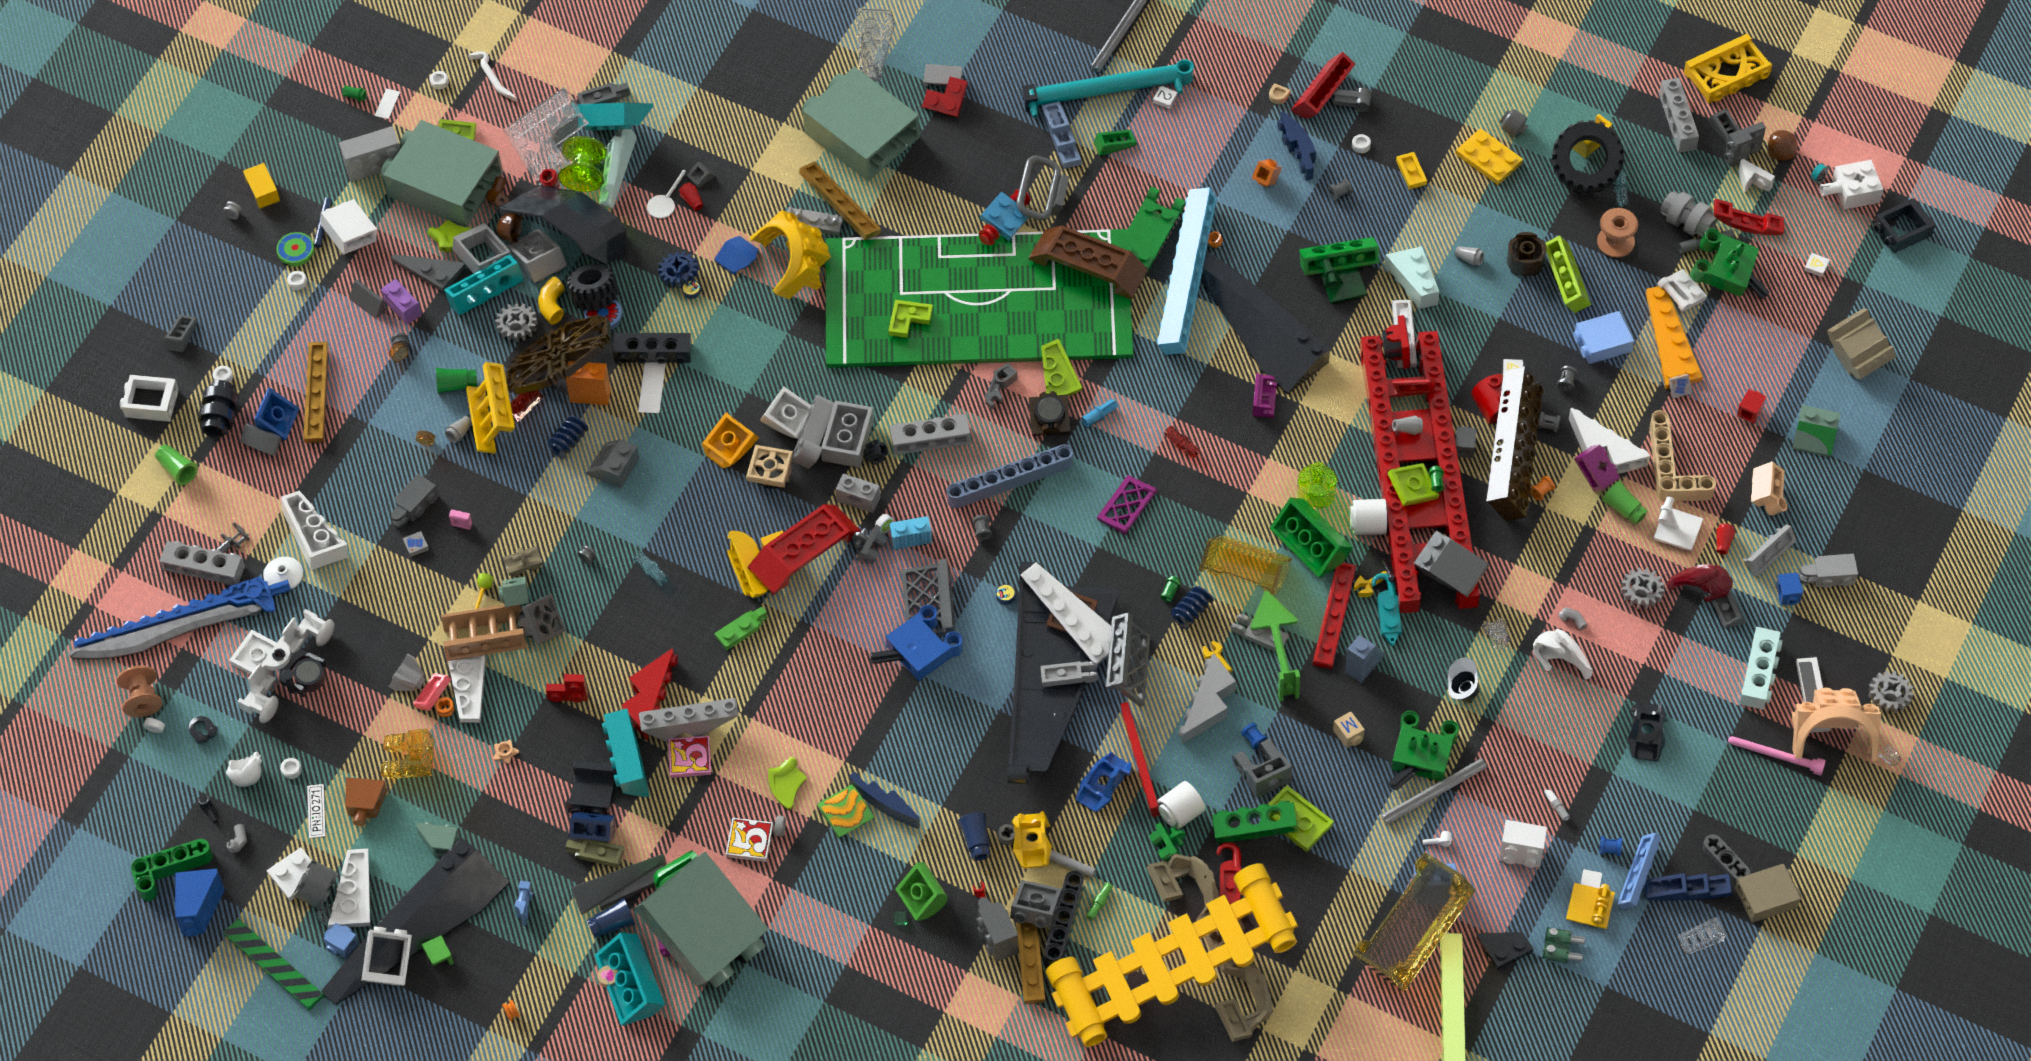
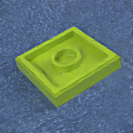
M1424 463L1389 470L1388 476L1403 506L1436 500L1439 497L1438 492L1431 490V478Z

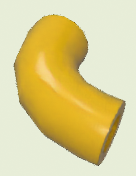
M555 276L550 278L541 288L538 297L539 310L551 325L558 323L564 315V310L558 306L557 299L565 291V287Z

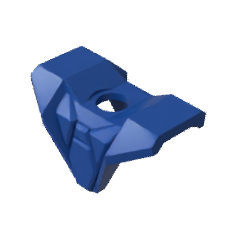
M1110 752L1095 762L1094 766L1083 778L1075 800L1092 811L1098 812L1111 802L1114 789L1123 781L1124 776H1130L1132 763L1126 762L1114 755L1113 752ZM1102 776L1109 778L1107 785L1099 784L1098 779Z

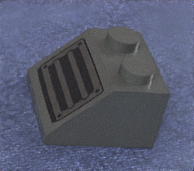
M621 439L606 442L586 472L587 475L622 488L640 459L638 447Z

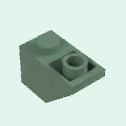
M430 822L416 824L420 838L436 857H443L459 841L458 829L454 826H439Z

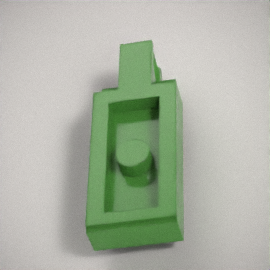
M760 607L754 612L751 610L714 633L716 639L726 650H729L759 630L762 621L768 618L767 611Z

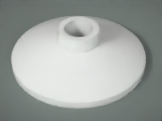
M291 557L276 558L264 570V581H267L268 585L288 579L291 590L298 586L303 578L301 564Z

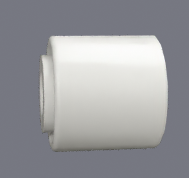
M1385 499L1353 500L1352 506H1350V527L1354 535L1386 534L1387 510Z
M1183 781L1157 800L1158 810L1167 824L1175 827L1177 830L1205 811V804L1201 796L1186 781Z

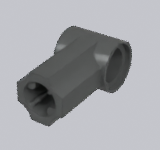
M1358 88L1356 91L1336 89L1334 105L1353 107L1358 112H1367L1370 109L1372 92L1368 88Z

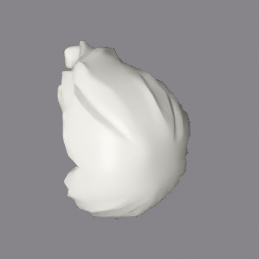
M254 752L253 756L251 755L245 759L230 760L226 771L230 781L239 787H247L257 783L261 776V755L258 752Z

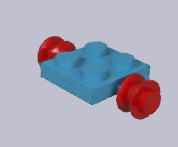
M1019 189L1010 198L1001 192L980 215L979 219L987 224L978 233L983 244L993 245L995 240L999 238V234L1010 240L1029 219L1028 216L1023 215L1017 208ZM1027 191L1024 200L1025 207L1031 202Z

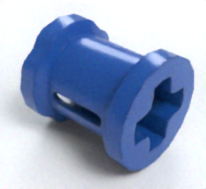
M1254 722L1247 725L1241 732V735L1250 741L1251 747L1254 750L1259 748L1260 742L1267 740V737L1260 733L1257 729V724Z
M1601 836L1599 854L1611 853L1621 856L1622 838H1618V840L1605 839L1604 836Z

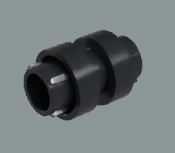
M215 380L203 391L198 423L202 427V432L209 437H223L233 427L238 395L230 382Z

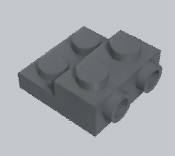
M1763 122L1729 134L1724 154L1727 164H1730L1731 167L1740 165L1742 159L1748 161L1750 153L1754 154L1761 150L1766 129Z
M1021 880L1011 906L1010 919H1014L1020 924L1024 922L1033 923L1038 928H1044L1045 926L1051 928L1062 889Z

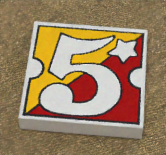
M732 818L726 857L767 862L773 822Z

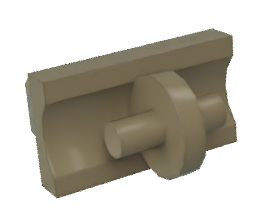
M537 546L526 550L519 548L517 553L503 557L508 574L513 577L520 575L521 572L526 570H537L543 565Z

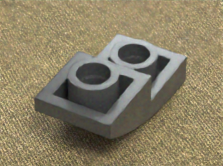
M245 423L240 442L276 456L282 437L270 431L262 430L252 424Z

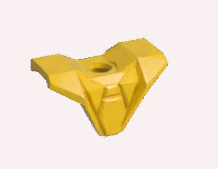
M1044 811L1027 815L1019 813L1012 820L1015 832L1013 853L1022 868L1047 867L1052 846L1046 836V828L1051 827ZM1029 834H1036L1038 836V839L1034 842H1029L1026 838Z

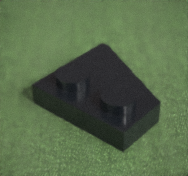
M1523 932L1479 933L1476 937L1497 970L1533 953L1534 950Z

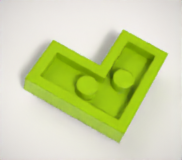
M895 300L888 330L889 335L908 338L911 322L930 325L933 305Z

